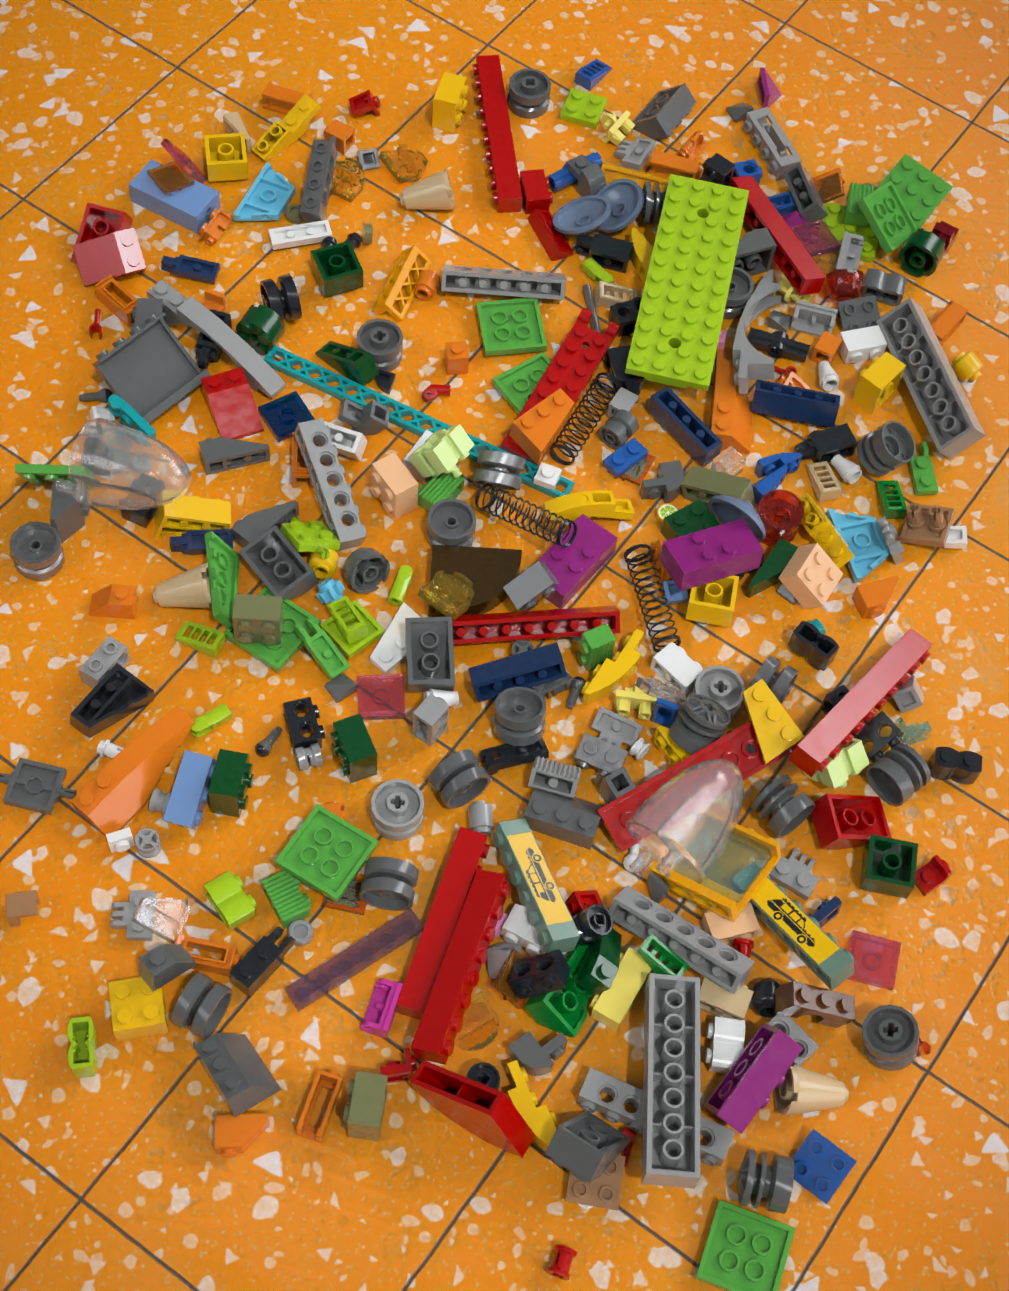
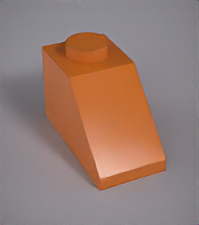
M898 575L857 585L852 598L862 619L869 617L877 618L883 614L899 581Z
M111 584L93 593L89 616L135 619L138 604L136 587L133 585Z
M242 1114L237 1117L233 1115H216L214 1142L216 1154H221V1157L231 1158L236 1157L237 1153H244L270 1126L269 1114Z

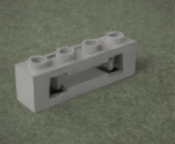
M768 107L747 112L743 124L745 132L750 135L754 146H757L761 157L767 162L770 171L774 173L777 180L784 179L783 172L798 162L802 163L800 156ZM786 148L788 149L789 153L791 154L790 156L787 154Z

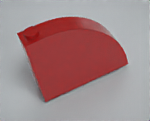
M424 1060L410 1080V1084L438 1111L473 1135L500 1149L523 1158L536 1136L504 1092Z

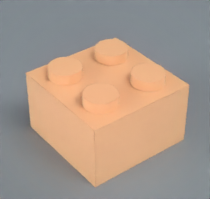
M392 453L372 463V474L370 475L372 479L371 492L375 498L381 500L384 510L388 514L391 513L396 520L417 509L418 482L398 456Z
M814 543L798 547L779 576V579L803 608L807 609L823 606L843 573L820 545Z

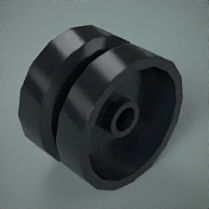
M290 274L279 276L277 278V285L271 278L260 281L263 305L271 308L280 316L279 322L281 324L284 323L285 316L289 321L302 318L299 295Z

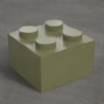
M235 593L232 614L235 641L246 644L251 642L264 643L266 645L281 644L284 625L282 597Z
M356 1071L355 1079H350L348 1102L351 1105H345L343 1128L348 1129V1137L379 1142L387 1096L388 1075Z

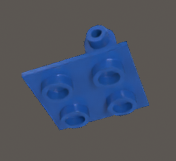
M813 1128L793 1156L794 1180L827 1204L857 1161Z

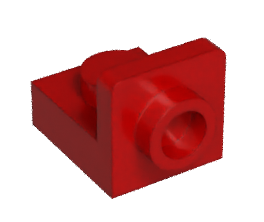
M370 90L349 99L351 112L355 118L373 110L376 116L380 115V100L377 95L373 96Z
M936 854L931 858L930 862L916 871L915 886L924 896L948 880L952 874L948 863Z
M597 890L573 891L565 901L571 917L593 904L603 905Z
M404 1048L405 1063L390 1061L385 1066H380V1074L388 1075V1083L410 1081L412 1079L413 1071H417L415 1055H410V1048Z

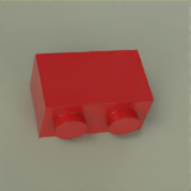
M544 169L520 171L519 180L525 214H531L535 208L549 210L550 204H553V195L548 190L549 178L545 177Z

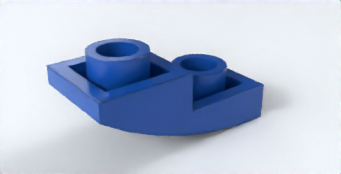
M792 452L764 457L757 461L754 473L759 479L765 475H770L783 465H786L788 467L787 473L792 474L798 470L802 455L801 453Z

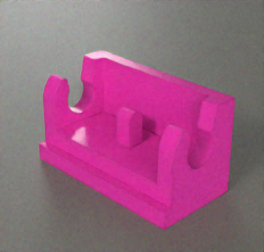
M379 978L375 984L360 1031L387 1039L396 1013V1004L403 987L402 983Z

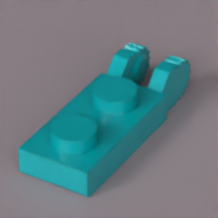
M110 395L108 397V411L114 417H120L123 425L127 428L130 427L141 442H145L149 447L155 444L156 430L120 396Z

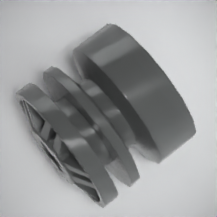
M644 182V203L640 211L642 224L649 223L650 215L652 224L657 223L658 217L661 216L668 182H665L663 191H660L658 182H654L653 189H651V182Z
M896 421L887 422L876 430L864 435L857 445L858 458L863 467L872 475L880 477L910 462L915 456L916 451L915 441L911 433L904 425Z
M701 694L688 695L680 709V714L676 716L669 728V735L680 748L694 754L720 739V736L723 735L728 727L731 717L728 711L714 699Z
M903 743L894 745L891 750L887 751L882 758L877 759L866 770L868 782L874 792L883 801L896 807L905 803L912 797L914 792L919 791L931 779L929 767L923 757L915 749Z
M788 774L779 777L767 785L751 805L755 813L760 812L759 817L762 820L773 816L768 823V827L778 838H783L796 829L812 813L816 806L805 793H800L793 797L799 787L796 783L791 784L792 779Z
M747 1149L738 1174L739 1205L747 1206L751 1197V1206L757 1209L762 1197H764L767 1211L785 1214L789 1206L793 1187L794 1159L775 1154L771 1164L767 1165L766 1152L761 1151L756 1162V1151Z

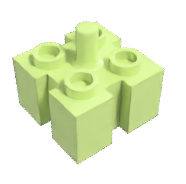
M458 424L449 427L447 430L435 431L408 458L423 478L429 476L436 477L441 473L448 474L450 472L457 478L462 472L456 463L458 460L465 459L470 454L468 451L474 444L462 426Z
M853 738L847 747L842 745L839 755L834 760L829 759L830 763L822 773L818 770L811 778L804 772L805 777L816 782H822L824 785L834 789L836 787L845 788L847 786L846 780L849 779L848 775L859 774L863 768L870 764L862 740Z

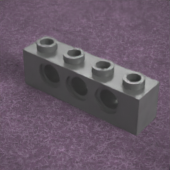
M313 140L299 211L304 223L325 220L338 154L333 141Z

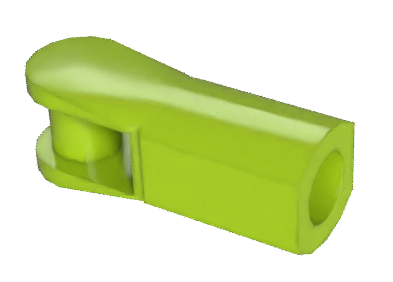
M588 258L582 263V270L596 284L599 281L612 284L613 276L604 270L593 258Z
M409 565L400 567L389 595L388 602L394 606H401L404 601L413 572Z
M222 703L205 713V715L194 719L195 723L191 728L192 736L200 738L231 719L232 713L226 704Z

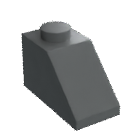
M160 944L139 957L138 974L154 992L194 967L196 962L182 945Z

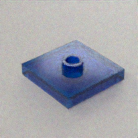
M297 391L258 407V412L278 442L292 437V432H295L298 423L315 420Z

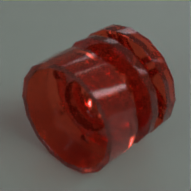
M777 489L769 491L761 498L757 512L766 531V536L762 543L775 547L780 538L789 543L794 540L804 517L802 501L795 494L788 490Z

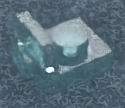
M900 717L894 723L904 734L901 737L902 741L900 743L908 746L926 740L932 731L928 721L922 724L916 722L907 727Z

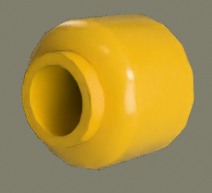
M963 351L952 361V368L962 382H966L969 379L973 382L982 374L980 370L983 367V363L973 352L966 353Z
M329 549L330 557L325 560L316 552L310 553L308 565L318 579H327L335 574L339 561L335 550Z

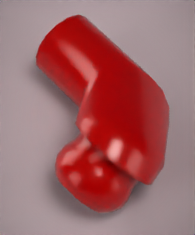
M431 384L422 392V399L425 402H432L439 395L450 396L451 385Z

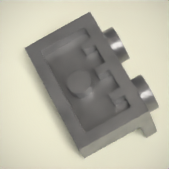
M585 732L573 758L577 760L576 764L588 770L591 766L599 770L597 774L606 777L622 768L629 752Z

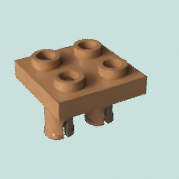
M910 503L907 506L908 514L900 536L901 542L944 548L955 514L954 508Z

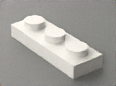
M328 220L268 229L273 250L319 243L327 236L332 237Z

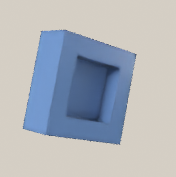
M673 580L662 582V588L665 591L664 597L668 599L666 605L688 602L687 589L680 591Z

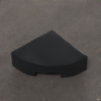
M378 369L379 374L375 376V383L381 391L390 394L396 374Z

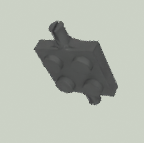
M20 758L16 768L10 775L0 773V783L7 784V791L3 799L5 805L47 815L52 814L55 804L60 797L72 800L76 796L77 791L63 788L67 775L66 768Z

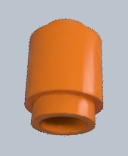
M426 269L421 272L415 285V295L419 299L429 300L433 297L440 282V276L436 271Z

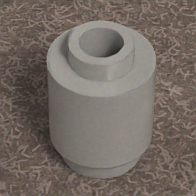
M486 801L473 802V805L468 807L469 829L486 834L489 837L494 829L492 806L487 804Z

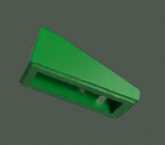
M898 480L877 481L876 487L882 517L885 516L886 519H904L907 507ZM884 487H893V489H884Z
M652 933L647 936L637 950V953L656 974L682 976L689 967L682 958ZM650 945L654 947L651 953L647 950ZM657 952L661 955L659 959L655 957ZM664 960L667 962L666 966L662 963Z

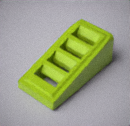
M348 596L327 604V609L349 644L369 635L366 622ZM344 607H348V608H346V609H344V610H342V611H340V612L337 613L338 610H340V609H342V608H344Z
M186 620L174 639L212 658H216L226 642V634ZM187 629H190L191 632L188 637L183 636ZM196 632L199 633L196 639H192ZM206 636L205 640L201 642L202 637Z

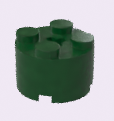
M923 228L917 229V231L908 236L898 254V261H901L902 269L913 277L932 275L944 255L945 242Z
M253 304L236 325L237 335L258 354L265 355L266 352L273 349L285 332L286 327L284 323L281 325L279 322L280 316L271 308L264 305L254 307L255 304Z

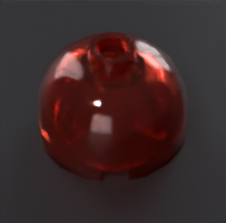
M847 269L834 270L826 274L824 281L825 293L830 300L836 303L861 297L865 287V275L857 269H854V273L847 272Z

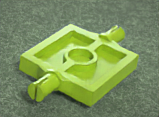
M293 517L291 523H283L281 525L280 532L298 552H316L325 560L330 557L329 549H340L341 542L321 521L313 520L304 523L298 517Z

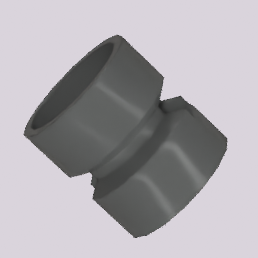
M620 409L599 430V435L608 447L617 450L639 429V424L634 415L627 410Z

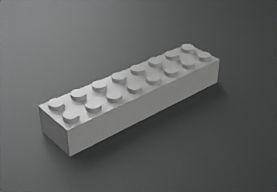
M909 297L878 319L876 323L881 329L892 356L906 365L902 377L938 451L951 459L986 435L922 306Z
M649 973L645 984L642 1184L695 1189L700 1179V978Z

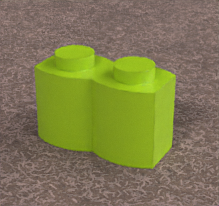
M227 871L203 885L205 895L229 931L256 916L255 908L257 904L251 894L246 895L242 890L244 887L243 882L237 874L233 876L230 871Z
M90 1016L71 1018L67 1028L68 1038L71 1043L68 1050L69 1065L76 1078L94 1077L98 1070V1058L95 1053L98 1041L96 1029Z

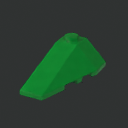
M591 943L587 946L576 944L573 951H568L564 955L571 968L565 989L530 997L524 1005V1008L539 1025L558 1033H563V1035L571 1038L575 1037L587 1018L588 1011L586 1006L588 998H591L592 995L574 981Z

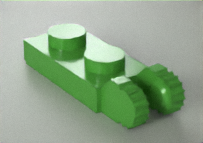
M926 442L920 443L919 450L921 456H916L915 451V456L908 462L916 496L937 495L939 491Z
M310 617L305 622L314 636L310 637L301 625L295 626L294 631L331 681L348 670L350 665L324 629L322 630L315 620Z

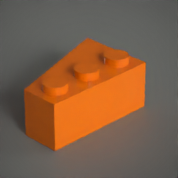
M560 388L514 420L509 436L538 465L555 437L558 436L570 418L575 403Z

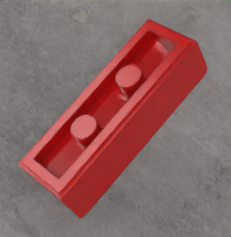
M535 208L529 215L528 221L550 260L557 261L573 256L574 252L565 236L555 229L551 212Z

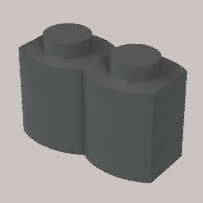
M869 268L864 276L860 296L875 295L876 301H881L890 306H898L902 301L907 279L898 274H887L882 270Z

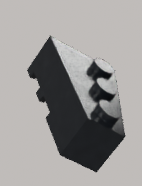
M116 663L71 712L70 724L85 736L91 738L153 702L154 690Z

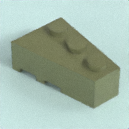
M692 465L681 484L685 499L691 502L700 499L708 510V502L715 495H728L746 500L756 510L750 479Z

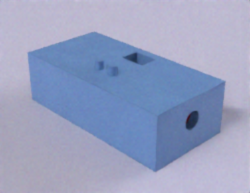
M153 159L128 184L131 202L196 234H199V230L205 222L208 223L210 221L209 216L215 208L217 210L220 209L219 191L173 169L171 171V168Z

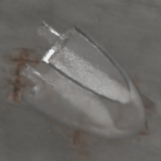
M95 418L85 423L74 443L69 462V478H72V481L60 478L56 482L55 489L57 493L72 495L77 502L87 506L120 510H142L165 506L177 501L188 492L192 479L191 472L185 461L166 444L128 426L104 418Z
M723 758L705 760L673 776L650 795L625 823L628 833L642 850L633 863L629 865V868L631 870L635 869L633 872L642 876L643 872L654 860L659 862L656 869L658 871L662 870L660 873L665 877H669L672 871H675L701 884L721 856L740 814L744 796V781L739 767L732 761Z

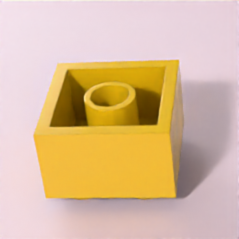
M444 72L433 98L432 127L455 132L457 125H461L462 112H466L468 107V100H466L469 92V86H466L467 77Z
M244 133L204 135L209 182L249 179Z
M887 351L881 357L877 356L868 369L864 368L858 376L859 382L853 389L855 393L852 401L872 415L896 392L906 365Z
M733 575L691 588L685 619L730 628L735 608L739 576Z
M141 977L108 982L113 1033L117 1041L169 1033L163 986L153 992Z

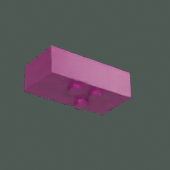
M581 514L575 521L577 524V534L572 544L566 548L553 544L538 560L547 564L560 583L555 588L556 591L545 598L559 609H563L615 552L618 538L584 514ZM573 524L571 525V529L568 536L564 541L561 542V545H565L572 537L574 530ZM569 528L561 536L560 541L566 536Z
M742 518L663 541L660 561L678 589L683 591L759 568L764 549Z
M763 1023L703 1106L726 1125L742 1134L758 1110L763 1109L770 1100L769 1095L774 1088L779 1087L785 1080L784 1074L803 1047L780 1029Z

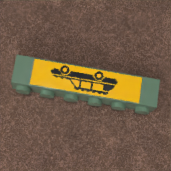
M526 818L499 822L493 834V842L502 855L504 866H507L511 882L516 886L519 893L520 902L526 908L529 922L535 928L540 946H543L545 953L559 949L561 953L573 951L580 938V934Z
M753 863L731 880L733 891L738 894H744L761 869ZM768 875L749 901L752 904L755 915L832 991L855 973L854 957L848 950H843L839 947L833 935L829 932L825 933L820 928L818 921L813 916L809 917L804 912L800 903L796 900L792 901L787 896L785 889L780 884L776 885L771 880L770 875Z

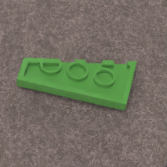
M213 531L205 534L213 617L226 628H230L233 626L235 593L237 594L240 555Z

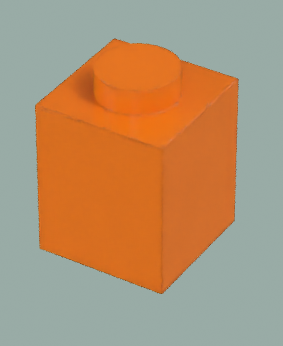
M337 119L325 127L323 133L324 140L330 141L332 135L337 136V152L344 155L355 144L354 128Z
M824 331L814 347L810 360L818 364L822 361H828L831 366L840 350L843 339Z
M466 341L445 343L444 359L447 375L468 373L469 354Z

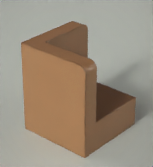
M36 890L5 894L6 918L10 927L20 926V918L36 916L38 914L37 904H40Z

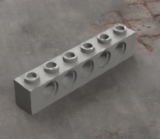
M443 265L441 291L564 300L566 276L561 273Z
M323 418L298 423L294 434L328 529L341 542L339 550L362 545L367 535L364 524H361L359 508L352 500L351 486L346 483L344 478L345 470L343 465L339 464L337 458L338 451L331 442L329 426L325 425ZM313 442L319 443L321 447L316 446ZM321 462H325L329 466H324L321 464ZM328 481L333 482L336 486L329 485ZM334 501L341 502L343 506H338ZM342 521H347L350 526L344 525Z
M628 885L613 899L609 910L613 921L644 940L652 933L682 958L690 968L733 994L747 981L755 963L752 959Z
M590 1067L576 1103L580 1104V1107L585 1111L601 1113L605 1115L604 1118L612 1123L621 1122L628 1125V1128L635 1131V1133L642 1134L643 1090ZM600 1094H609L613 1101L609 1103L603 1102L600 1099ZM632 1104L637 1112L628 1113L624 1109V1105ZM700 1116V1136L706 1137L709 1142L707 1146L700 1145L701 1161L709 1166H721L735 1131Z

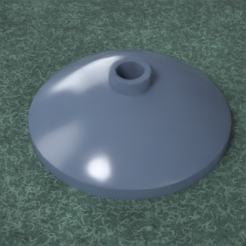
M630 179L615 180L605 185L596 194L608 199L611 205L609 217L597 229L602 232H615L627 227L636 219L644 203V193L638 183Z
M597 195L574 199L564 204L554 214V227L557 231L566 235H581L592 232L609 217L611 213L610 202L605 197Z
M715 495L708 502L709 509L721 525L743 518L758 542L763 541L766 536L765 526L750 502L728 495Z

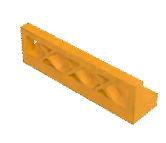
M606 162L601 167L606 185L615 180L630 179L638 183L642 190L644 182H651V189H653L654 182H658L660 191H663L665 182H669L668 177Z
M415 245L401 252L372 309L377 315L387 311L398 322L403 319L415 295V285L421 272L428 269L431 260ZM417 257L423 262L421 268L417 267ZM409 272H413L414 282H410ZM404 286L406 287L407 297L402 295L401 288ZM394 301L399 303V312L392 307Z

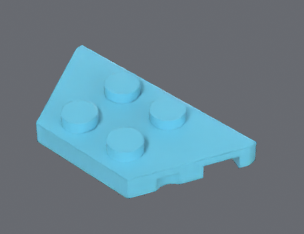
M267 162L234 212L233 220H279L295 194V187L286 181L280 172L276 173L272 169V165Z
M828 509L826 512L828 519L844 538L855 556L847 562V565L855 583H858L889 558L890 550L875 517L860 516L851 512L845 515L835 513V509Z

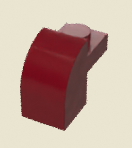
M941 220L940 223L937 222L932 233L944 240L945 252L943 256H945L955 242L959 229Z

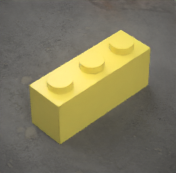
M629 947L625 954L620 953L619 969L611 988L602 992L601 995L596 994L590 1004V1007L593 1008L590 1017L616 1032L648 979L649 973L652 972L650 966L636 950Z

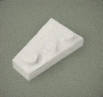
M404 602L370 656V662L385 676L406 660L405 618H420Z

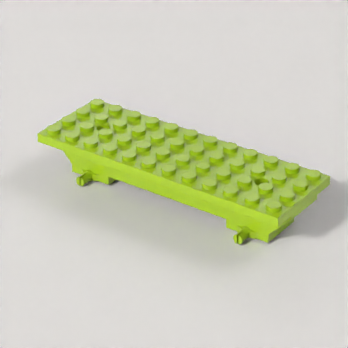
M670 174L625 373L645 377V380L685 389L692 387L708 391L749 190Z

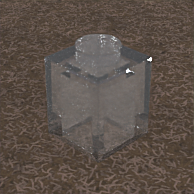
M729 446L713 459L710 470L737 476L743 471L746 458L735 448Z

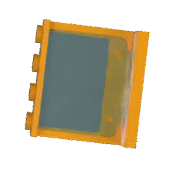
M698 807L695 809L697 821L663 865L654 861L649 867L650 873L654 872L669 886L670 891L735 922L781 859L779 843L771 837H764L756 833L752 828H745L736 824L730 818L725 819L711 809Z

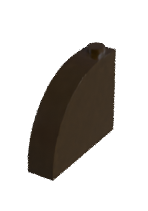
M432 544L428 617L484 614L497 607L508 597L503 587L519 576L522 550Z

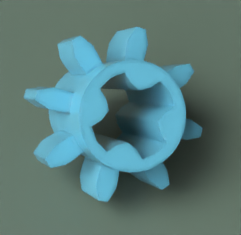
M330 577L317 586L319 593L316 596L321 604H330L344 597L342 593L345 587L340 580L333 581Z

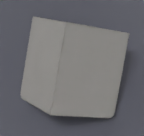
M621 387L609 403L607 417L611 419L620 409L631 413V409L638 401L639 396Z
M915 676L909 677L902 688L897 686L899 689L893 698L901 713L923 705L924 694Z
M500 942L487 950L489 978L499 980L506 965L509 970L511 960L513 961V966L515 961L522 959L521 945Z

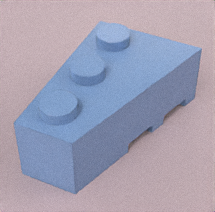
M185 750L163 817L164 821L192 830H196L197 825H201L204 816L203 810L206 802L209 800L208 790L217 760L213 757Z

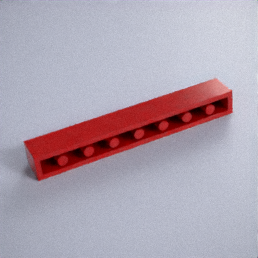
M752 176L732 177L729 183L730 187L749 190L744 220L752 230L767 227L777 245L773 260L798 295L820 293L826 276Z
M615 605L444 616L452 617L453 644L581 636L583 632L605 623L608 624L613 634L620 633V611Z
M464 827L459 828L399 995L396 1013L421 1020L477 869H483V866H480L481 859H486L490 849V845L487 844L488 835Z
M479 869L476 871L410 1047L417 1059L446 1065L448 1057L454 1051V1040L457 1033L462 1029V1018L465 1010L470 1007L473 988L479 982L481 966L487 960L489 944L495 938L496 924L498 920H501L505 900L511 894V885L503 873Z

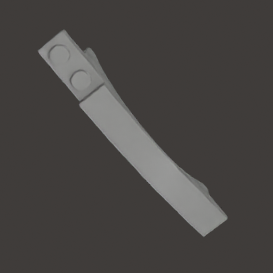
M769 270L756 287L745 306L737 326L732 351L733 366H736V371H739L735 372L734 377L735 385L739 386V394H748L749 380H774L775 377L774 359L756 350L745 335L751 322L760 313L781 303V296H773V293L780 290L781 283H774L773 270Z
M160 280L147 291L148 298L163 299L166 322L169 328L175 324H184L208 336L227 353L238 368L242 367L249 385L255 392L261 390L272 399L286 387V383L239 335L192 296L189 299L163 280Z

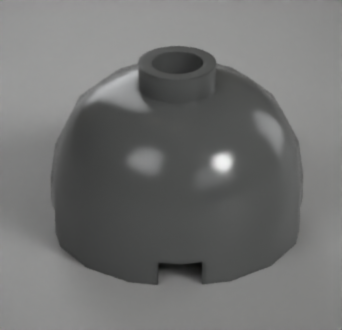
M362 547L355 550L349 555L344 564V576L347 582L359 593L368 594L377 590L379 587L376 585L381 581L385 582L390 572L389 561L382 553L373 548Z

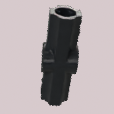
M751 327L747 337L753 347L765 350L770 357L776 359L785 356L805 363L810 348L808 344L789 339V336L783 331L769 333Z

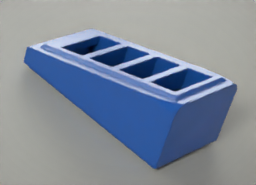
M595 59L575 73L574 82L590 91L611 71L612 67Z
M791 191L768 197L781 216L797 211Z
M783 465L753 485L755 504L759 508L764 506L784 481L788 470L786 465Z
M657 697L651 721L670 728L678 715L680 705Z

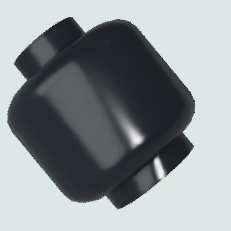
M766 978L757 982L752 987V991H754L752 1007L762 1017L772 1018L777 1015L775 1012V989L782 986L780 983Z

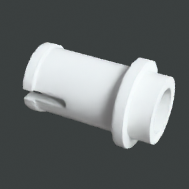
M109 739L106 741L101 740L97 747V753L100 754V757L107 756L113 759L124 748L110 743Z

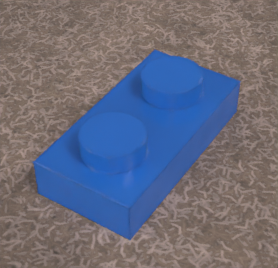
M632 438L605 458L602 465L616 478H619L647 457L649 450L635 438Z

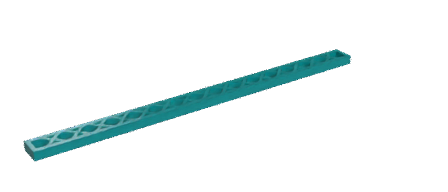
M276 345L263 359L272 369L337 399L344 400L346 398L364 407L368 404L365 400L372 398L386 407H391L394 411L390 412L389 422L420 437L426 431L421 428V425H431L432 428L427 430L432 433L441 429L447 430L451 427L440 420ZM275 355H278L282 357L284 360L276 362L272 359L275 357ZM300 365L302 369L294 370L291 366ZM317 373L320 377L311 378L309 375ZM337 382L339 385L331 387L327 383ZM354 390L357 394L348 395L346 391ZM411 416L413 420L405 421L402 417ZM467 433L474 446L468 451L470 454L466 458L477 462L479 450L509 453ZM527 460L524 467L527 471L526 473H513L522 478V484L553 498L570 494L575 485V482L560 476L556 486L566 487L564 493L556 489L553 491L534 484V477L540 466Z

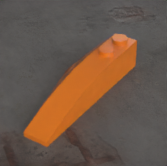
M724 347L723 350L717 349L709 429L723 442L721 450L749 454L753 417L748 394H739V386L734 383L735 372L739 371H736V366H733V348Z
M177 706L156 721L120 751L70 801L76 811L105 836L106 834L122 830L146 805L150 793L160 782L162 773L166 767H169L173 760V755L181 747L195 720Z

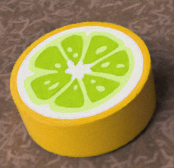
M662 504L659 506L656 514L658 522L663 524L664 518L678 511V509L672 504Z

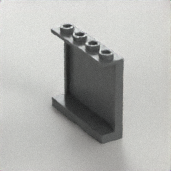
M164 312L159 316L154 313L145 320L147 325L143 328L140 325L136 326L129 332L131 335L125 340L121 337L112 344L114 349L110 352L105 349L95 356L98 360L92 364L113 393L128 403L147 423H150L199 386L201 378L211 376L207 369L201 371L162 317L166 315Z

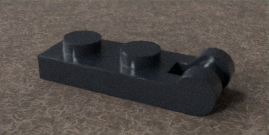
M543 738L527 746L503 744L484 749L479 753V758L484 763V768L489 775H494L501 769L534 762L537 756L540 758L544 757L545 759L549 758V750Z

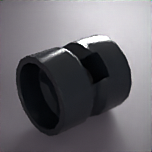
M593 904L572 916L580 934L577 945L580 946L589 945L610 933L613 928L611 913L600 904Z
M477 1063L468 1071L467 1078L496 1090L499 1089V1072L490 1063Z

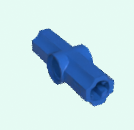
M598 152L585 156L592 164L597 162L602 167L603 161ZM567 162L562 169L547 176L549 178V189L552 192H557L572 183L578 185V179L566 168Z

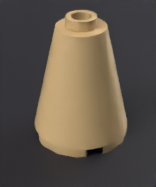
M447 169L402 189L403 194H399L401 205L406 206V209H455Z
M208 563L198 565L157 584L156 589L153 590L155 603H159L161 607L212 608Z
M792 1064L784 1074L785 1080L773 1090L776 1110L782 1112L781 1115L785 1116L840 1108L847 1102L849 1097L848 1088L845 1087L844 1082Z

